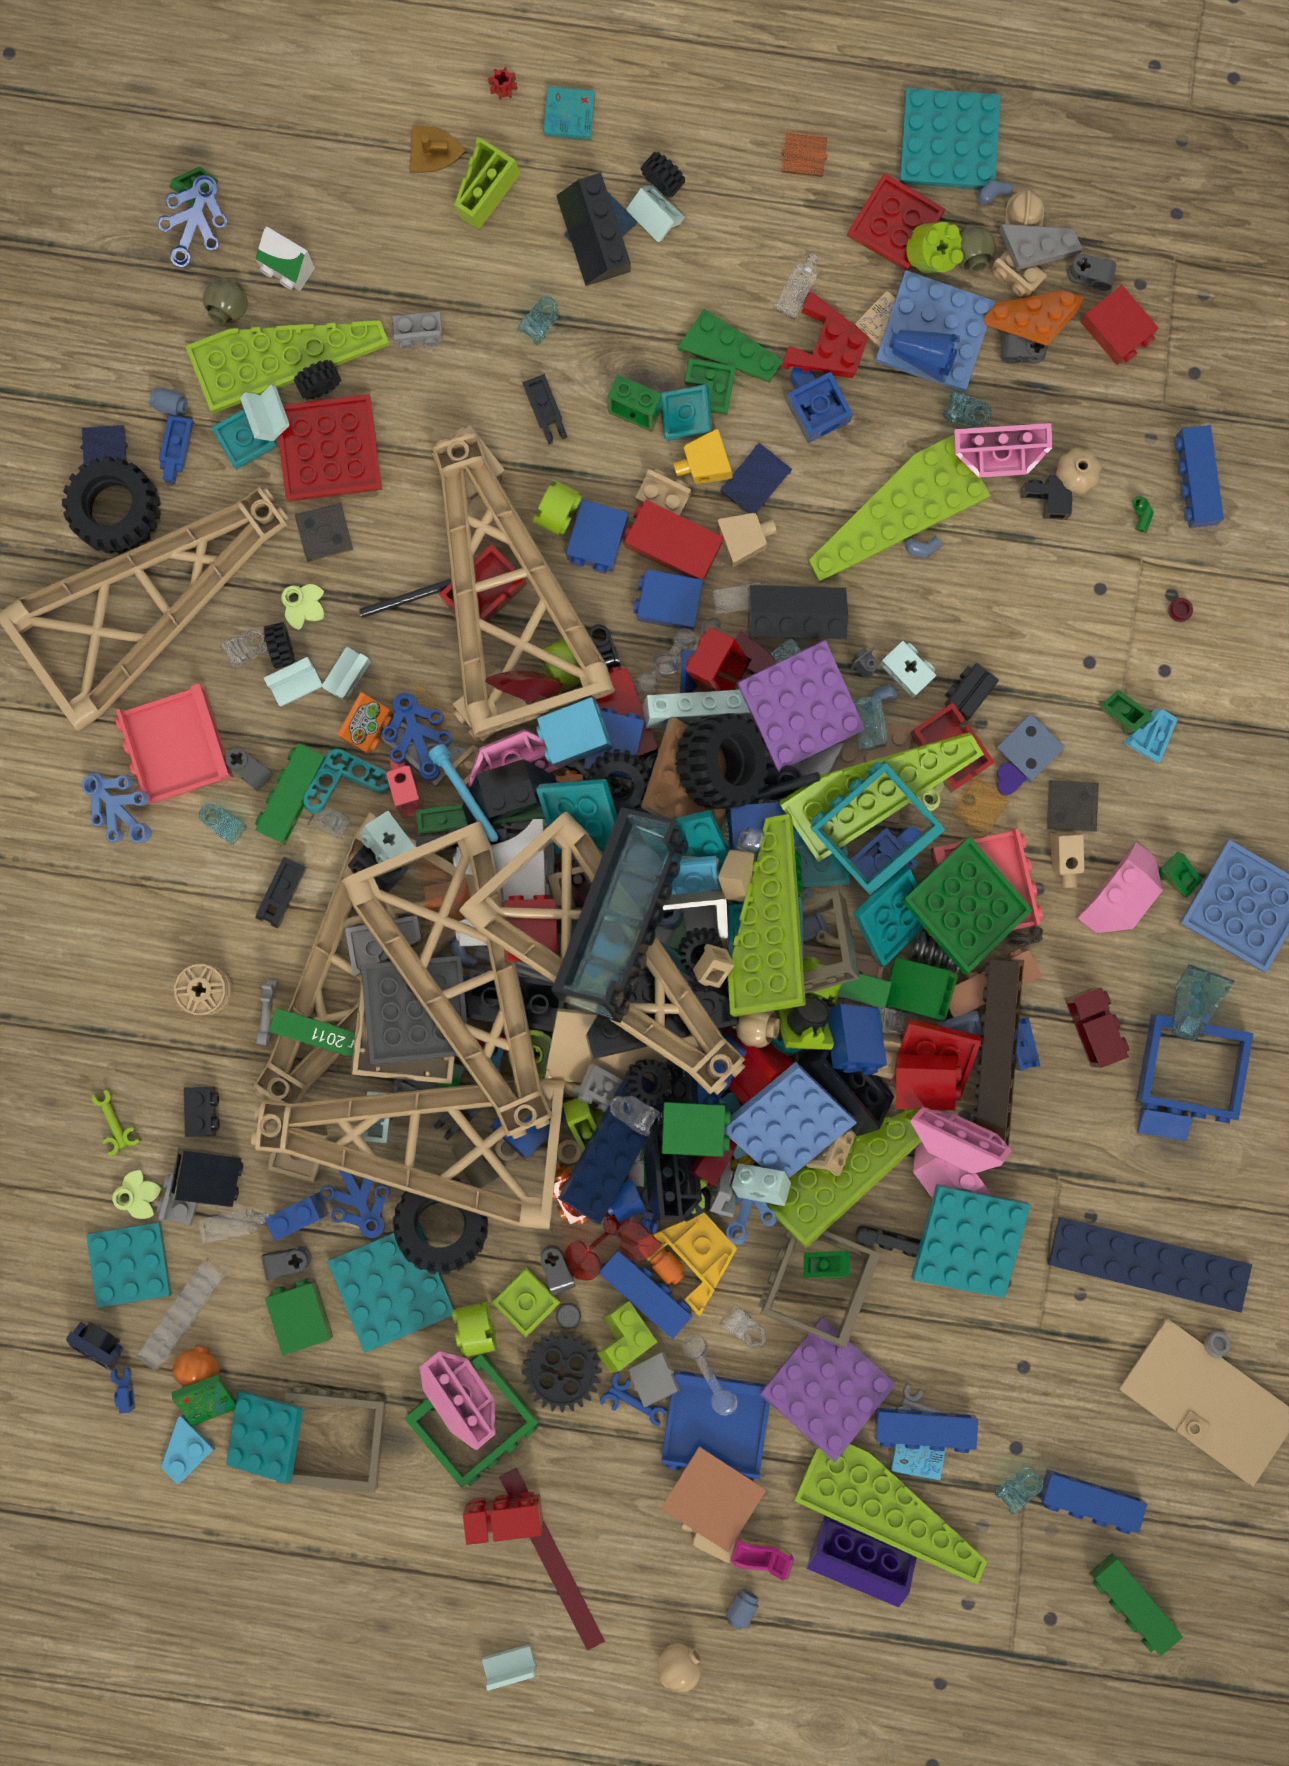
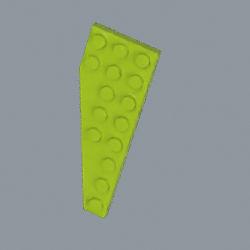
M378 320L352 322V324L327 323V325L317 326L305 324L262 329L261 327H251V329L244 330L232 328L185 347L209 409L214 414L242 403L240 397L245 392L261 395L270 385H274L279 389L294 383V377L298 375L297 373L303 371L305 367H310V364L331 360L335 366L387 347L390 343L381 321Z
M954 435L914 454L809 559L808 563L820 583L988 499L990 494L982 478H978L955 455Z
M969 732L820 775L821 780L819 782L801 787L781 800L779 804L786 814L792 816L794 827L816 860L820 862L832 854V852L811 830L810 826L813 824L811 819L820 811L827 812L832 807L830 803L838 795L841 794L844 797L850 791L848 787L858 778L863 780L868 776L867 770L877 761L880 764L886 761L912 792L919 797L984 754ZM884 772L828 821L822 829L841 848L911 801Z
M790 814L765 819L759 842L760 850L757 862H754L752 881L748 885L739 919L741 923L738 935L735 936L733 943L735 947L731 959L735 966L728 974L730 1014L733 1017L806 1005L793 820Z
M904 1109V1112L891 1118H885L879 1130L858 1137L855 1134L840 1176L833 1175L829 1170L803 1166L789 1178L791 1186L785 1206L766 1203L768 1208L775 1213L777 1220L807 1248L922 1142L911 1124L912 1118L920 1109Z
M850 1443L837 1461L833 1462L816 1447L795 1495V1502L978 1585L987 1560L872 1453Z

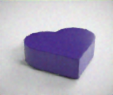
M1005 763L997 770V777L999 779L997 790L1002 795L1012 794L1027 780L1012 764Z

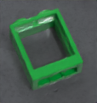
M617 374L608 394L609 414L652 432L662 412V394ZM635 413L636 416L632 418L630 414Z

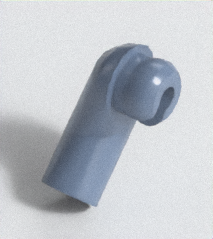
M936 536L927 543L916 541L913 538L905 543L908 553L919 558L928 557L942 546L941 541Z
M886 684L874 689L865 709L876 713L881 701L897 698L898 689L892 684Z
M455 936L450 942L453 956H461V963L475 969L479 958L468 954L465 946H460V942L457 941Z

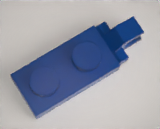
M168 415L159 457L161 462L160 468L164 469L162 479L165 483L175 484L177 472H182L183 467H185L194 424L193 419Z

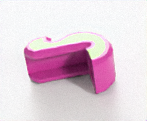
M739 1538L736 1540L730 1561L733 1565L742 1569L768 1571L771 1575L783 1581L789 1577L794 1558L789 1551L775 1544L761 1540L752 1542L745 1538Z

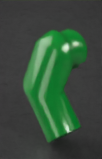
M1137 496L1132 502L1133 508L1139 517L1135 529L1141 533H1147L1154 511L1146 498Z

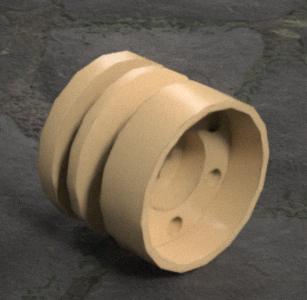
M194 964L185 968L177 976L174 984V996L178 1005L185 1012L193 1015H215L222 1012L230 1004L233 997V983L230 976L222 968L207 964ZM202 986L203 988H206V992H198L197 987Z

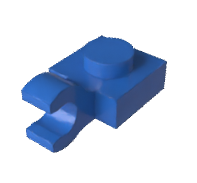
M644 1211L638 1225L637 1235L647 1238L648 1232L656 1234L658 1223H656L657 1219L653 1218V1212Z
M130 1367L124 1369V1378H120L117 1374V1369L111 1371V1380L119 1387L114 1395L115 1406L119 1407V1414L129 1413L135 1409Z

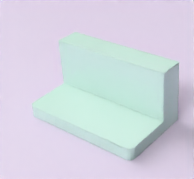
M653 184L642 187L627 207V211L657 242L662 241L672 227L680 225L685 219L679 210Z
M270 385L261 395L245 392L240 397L254 438L274 441L289 427V421L276 386Z
M346 647L322 684V688L347 702L371 664L370 659Z
M308 657L264 677L267 686L272 690L280 707L322 688V682Z
M530 1644L482 1657L487 1678V1691L530 1679L536 1675L537 1667Z

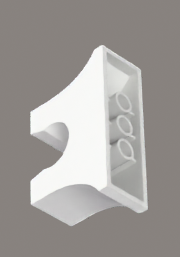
M533 819L527 828L517 836L502 843L491 845L497 873L548 827L546 819ZM553 842L547 845L502 887L504 893L503 902L509 900V896L516 895L524 896V900H534V895H549V899H554L548 880V875L555 874ZM456 847L457 853H454L453 857L455 867H457L462 856L459 847ZM469 862L465 874L473 875L471 863ZM467 919L460 921L473 926ZM456 931V939L460 942V946L487 945L486 942Z

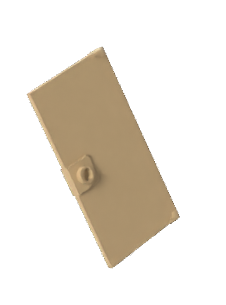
M557 1008L544 1079L582 1083L589 1064L596 1065L624 1079L626 1076L624 1075L625 1072L629 1070L628 1067L631 1064H635V1061L644 1059L658 1060V1062L665 1064L663 1068H668V1059L649 1046L592 1060L585 1035L596 1019L597 1014L590 1011ZM693 1036L682 1038L702 1052L701 1047ZM647 1072L643 1075L654 1083V1077L651 1073Z
M1167 1317L1163 1320L1157 1332L1118 1388V1390L1251 1487H1254L1289 1434V1406L1223 1358H1215L1209 1355L1204 1344Z

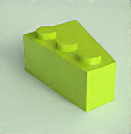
M477 137L475 142L476 148L473 157H470L469 168L466 177L462 180L454 206L462 220L480 230L521 173L515 159L480 137Z

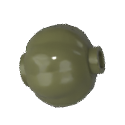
M974 225L965 226L961 229L960 233L962 238L960 249L963 253V260L957 265L962 269L978 272L985 269L994 258L996 253L995 240L993 235L985 228H977Z
M228 278V280L219 279L210 283L205 289L203 305L208 311V316L215 322L225 324L226 322L233 323L245 314L248 307V299L241 290L240 282L233 278Z

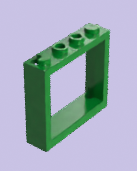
M485 1353L476 1355L469 1362L475 1371L480 1367L485 1370L526 1422L463 1475L420 1423L419 1419L434 1407L428 1397L412 1409L404 1418L461 1488L466 1484L469 1486L473 1485L481 1477L479 1473L483 1469L487 1468L490 1470L500 1461L498 1457L503 1452L509 1454L519 1445L517 1441L523 1435L527 1438L538 1429L536 1424H538L539 1418Z

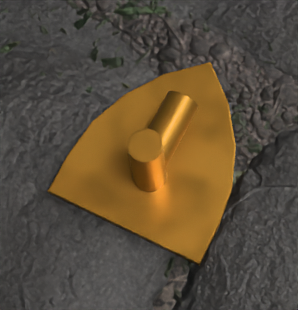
M412 125L410 172L426 173L444 169L456 162L466 152L461 144L447 132L434 127Z

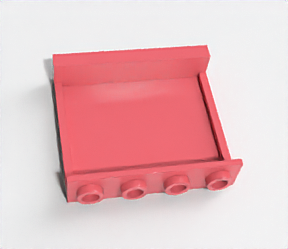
M200 683L190 686V690L126 711L116 710L118 715L115 718L116 725L120 732L123 731L125 740L122 741L126 754H130L132 759L130 769L133 776L138 778L140 785L137 786V791L147 792L149 795L148 804H154L233 778L231 769L226 763V753L205 687Z
M1019 829L1006 833L973 839L1033 909L1013 930L1041 924L1040 919H1043L1040 905H1036L1035 901L1037 888L1029 875V872L1032 871L1029 857H1025L1023 848H1026V840L1024 834H1020ZM960 843L931 848L934 868Z

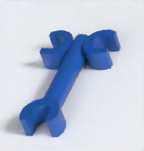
M616 1372L613 1376V1384L609 1391L601 1397L600 1404L603 1405L606 1399L612 1398L614 1400L612 1410L615 1411L619 1406L620 1399L648 1415L651 1423L659 1426L661 1423L654 1418V1414L661 1412L666 1415L667 1410L663 1406L652 1407L649 1405L644 1408L640 1399L624 1391L631 1385V1379L628 1378L626 1383L621 1385L617 1382L620 1373Z

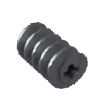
M922 932L915 939L909 960L914 955H917V963L926 958L927 965L930 966L934 961L937 968L945 965V970L950 971L951 968H954V973L957 974L959 971L958 966L940 945L936 944L932 936L926 941L927 935L925 932Z

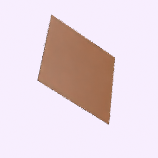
M699 1447L661 1509L728 1552L765 1494L766 1489Z

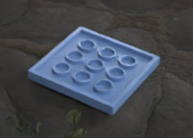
M905 270L875 362L965 392L987 329V325L984 324V317L994 307L996 301ZM899 330L959 335L960 341L959 343L955 342L953 347L958 350L953 366L948 376L943 375L946 381H937L892 353L893 348H890L893 334H898Z
M1229 839L1221 849L1179 924L1261 972L1266 973L1289 934V874Z
M795 1062L731 1115V1124L726 1125V1135H730V1138L763 1168L785 1171L788 1178H790L857 1122L840 1103Z

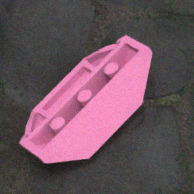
M1051 423L954 429L955 455L978 478L1026 475L1052 449Z
M524 729L481 747L470 773L468 784L471 788L478 773L522 759L547 772H552L559 768L547 761L544 749H547L545 741L541 740L538 734Z
M1136 842L1077 919L1095 933L1133 929L1163 891L1156 857Z
M922 1107L911 1120L912 1126L928 1153L972 1174L1001 1166L1012 1152V1148L1007 1146L998 1134L953 1113Z
M922 1142L915 1148L913 1173L931 1198H933L936 1184L990 1194L976 1173L972 1174L928 1153Z
M438 1351L419 1366L423 1391L450 1432L473 1449L478 1450L495 1435V1399L469 1360Z

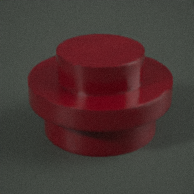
M1185 598L1173 600L1168 607L1169 616L1176 622L1188 620L1193 613L1191 602Z

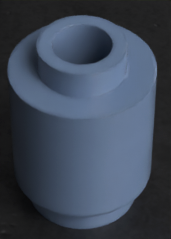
M160 387L159 389L154 388L152 390L149 404L156 411L180 416L181 413H185L188 401L185 399L184 393Z
M680 909L664 910L660 925L668 930L678 928L683 920ZM673 914L672 917L667 919L668 915Z
M745 1589L737 1593L726 1613V1617L729 1619L728 1623L738 1630H741L742 1627L748 1628L759 1607L757 1604L759 1598Z

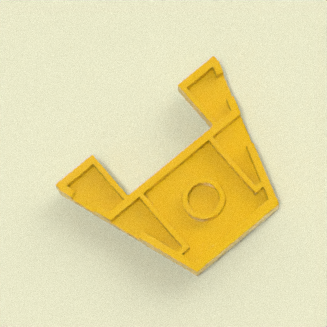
M705 1212L687 1222H678L634 1243V1246L648 1261L669 1244L702 1280L684 1298L698 1316L704 1311L708 1300L711 1298L720 1278L723 1276L737 1250V1247L730 1242L728 1237Z

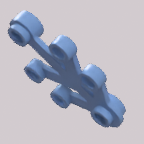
M91 773L82 782L83 791L91 796V823L94 826H104L107 824V840L109 842H120L123 839V831L118 828V816L130 828L129 837L133 842H147L152 836L151 828L145 823H139L122 806L126 804H135L136 806L147 805L149 802L147 792L136 791L129 795L112 796L107 789L118 787L120 790H129L133 786L132 777L121 775L118 778L104 779L99 773ZM140 795L142 796V801H141V802L139 801V796H140ZM101 799L106 803V813L101 810Z
M755 1161L752 1166H759V1164ZM736 1195L735 1205L742 1202L737 1221L730 1224L726 1230V1235L731 1243L739 1245L746 1241L748 1237L746 1224L753 1202L761 1214L760 1218L764 1225L772 1226L776 1223L777 1217L775 1213L768 1208L765 1202L739 1198ZM767 1215H772L770 1220H765ZM737 1233H742L741 1237L734 1238Z

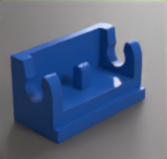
M1029 1017L1019 1019L1015 1068L1021 1071L1030 1067L1040 1066Z

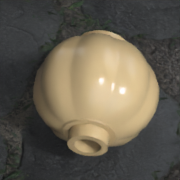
M1074 448L1059 458L1056 476L1071 492L1084 494L1099 483L1102 465L1092 451Z
M773 1010L736 1016L738 1024L732 1027L736 1029L737 1036L743 1044L763 1048L773 1038H777L780 1030V1020L776 1018V1013Z
M672 1643L662 1651L657 1664L660 1682L666 1688L677 1692L692 1690L702 1676L703 1669L700 1663L702 1656L696 1648H691L682 1643Z

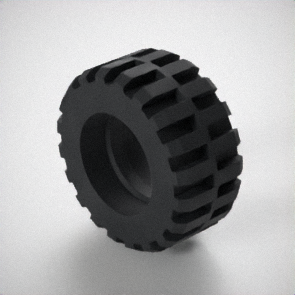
M104 456L103 461L94 458L90 460V465L86 466L83 463L79 466L80 472L77 475L71 474L69 477L71 484L70 486L65 485L63 490L67 495V498L62 499V507L66 509L63 514L65 520L69 523L70 529L92 548L98 551L103 550L109 554H113L114 551L121 554L126 552L128 547L133 549L139 546L138 542L141 540L146 542L150 538L148 535L149 531L155 532L158 526L155 523V519H160L161 511L158 509V506L161 505L160 497L156 494L157 489L147 475L132 462L128 463L120 457L114 460L111 456ZM111 486L126 487L132 495V505L126 517L113 525L98 524L92 516V506L97 495L102 490Z
M734 713L701 717L693 721L683 732L682 735L684 737L680 738L677 746L679 747V752L676 753V760H678L676 770L677 774H680L681 777L679 780L681 786L686 788V794L691 799H694L693 801L699 806L710 810L745 806L758 796V791L762 790L765 784L763 780L768 774V770H766L768 757L765 754L767 748L765 743H762L761 733L755 730L756 726L749 720L747 721L745 717L735 715ZM720 746L725 753L727 762L725 777H723L718 764Z
M452 1178V1180L461 1182L459 1178ZM407 1191L402 1194V1200L400 1203H397L395 1217H393L394 1236L399 1250L403 1253L405 1259L413 1263L416 1268L427 1270L431 1274H436V1272L450 1274L452 1270L457 1269L459 1271L467 1263L471 1264L476 1259L475 1256L481 1253L488 1234L487 1216L458 1208L464 1218V1230L461 1237L452 1245L433 1247L422 1240L418 1233L417 1224L423 1210L430 1205L442 1202Z

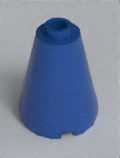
M899 330L898 334H893L890 348H893L892 353L935 380L945 382L946 380L943 375L948 376L958 351L953 348L954 343H959L960 336L950 333Z

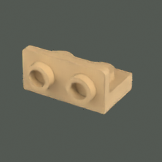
M1008 250L994 261L991 268L996 278L1000 281H1006L1016 295L1023 296L1024 298L1030 297L1047 277L1037 266L1016 271Z
M648 469L635 500L643 504L645 500H648L681 516L691 496V489L688 488V484L676 479L673 481L667 478V474L661 470L654 469L652 471Z
M850 1128L808 1162L806 1166L808 1168L829 1170L833 1175L840 1176L850 1147L853 1144L855 1133Z

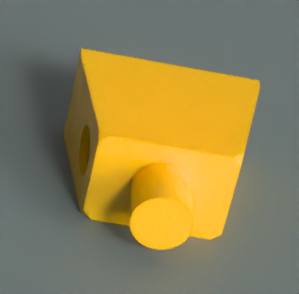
M718 429L686 444L683 447L686 459L673 463L677 477L691 473L694 484L733 478Z

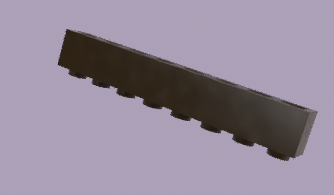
M993 957L985 966V977H988V986L983 991L986 1011H983L981 1015V1026H984V1035H981L979 1050H982V1060H979L977 1064L980 1084H977L975 1089L978 1108L974 1109L973 1122L998 1134L1005 1141L1006 1145L1009 1146L1024 960Z

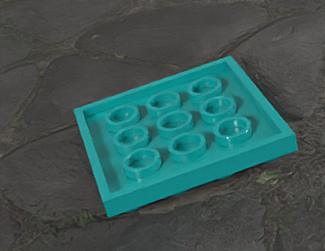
M906 88L899 182L910 185L982 189L988 182L996 181L1001 94Z
M936 1184L911 1278L918 1282L1005 1298L1031 1205L1025 1201Z
M418 1222V1233L422 1240L425 1243H427L420 1223ZM394 1233L327 1261L364 1353L452 1316L454 1306L440 1272L431 1274L427 1270H420L413 1263L408 1262L399 1250Z

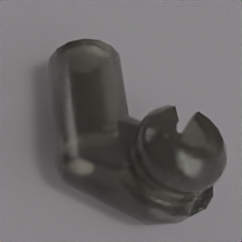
M1032 926L1030 934L1011 931L1008 934L1007 942L1023 946L1039 943L1043 939V929Z

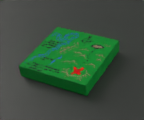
M219 1375L172 1392V1400L191 1426L228 1413L236 1408V1399Z

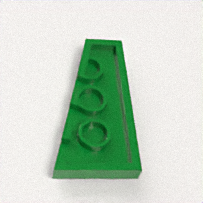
M703 309L677 349L684 353L694 354L703 360L708 359L719 364L736 366V370L741 371V373L768 383L771 382L783 362L782 359L706 309Z

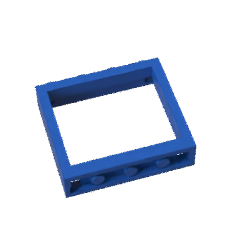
M1151 1015L1136 1101L1143 1102V1107L1155 1110H1157L1158 1105L1167 1107V1112L1182 1114V1110L1191 1111L1192 1117L1206 1119V1114L1216 1116L1215 1121L1230 1124L1231 1119L1239 1120L1254 1033L1162 1015ZM1162 1027L1240 1042L1228 1111L1150 1096Z

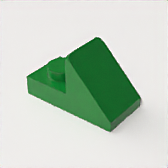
M197 167L173 178L169 187L180 193L192 188L193 182L198 176H210L214 179L216 185L218 179L201 167ZM203 183L200 189L204 192L208 191L209 185ZM195 198L185 202L193 207Z
M1119 690L1101 705L1103 712L1120 723L1125 734L1136 732L1152 717V713Z
M1178 851L1159 871L1160 877L1186 898L1202 880L1186 856Z
M849 1251L804 1253L803 1278L838 1280L841 1277H850Z

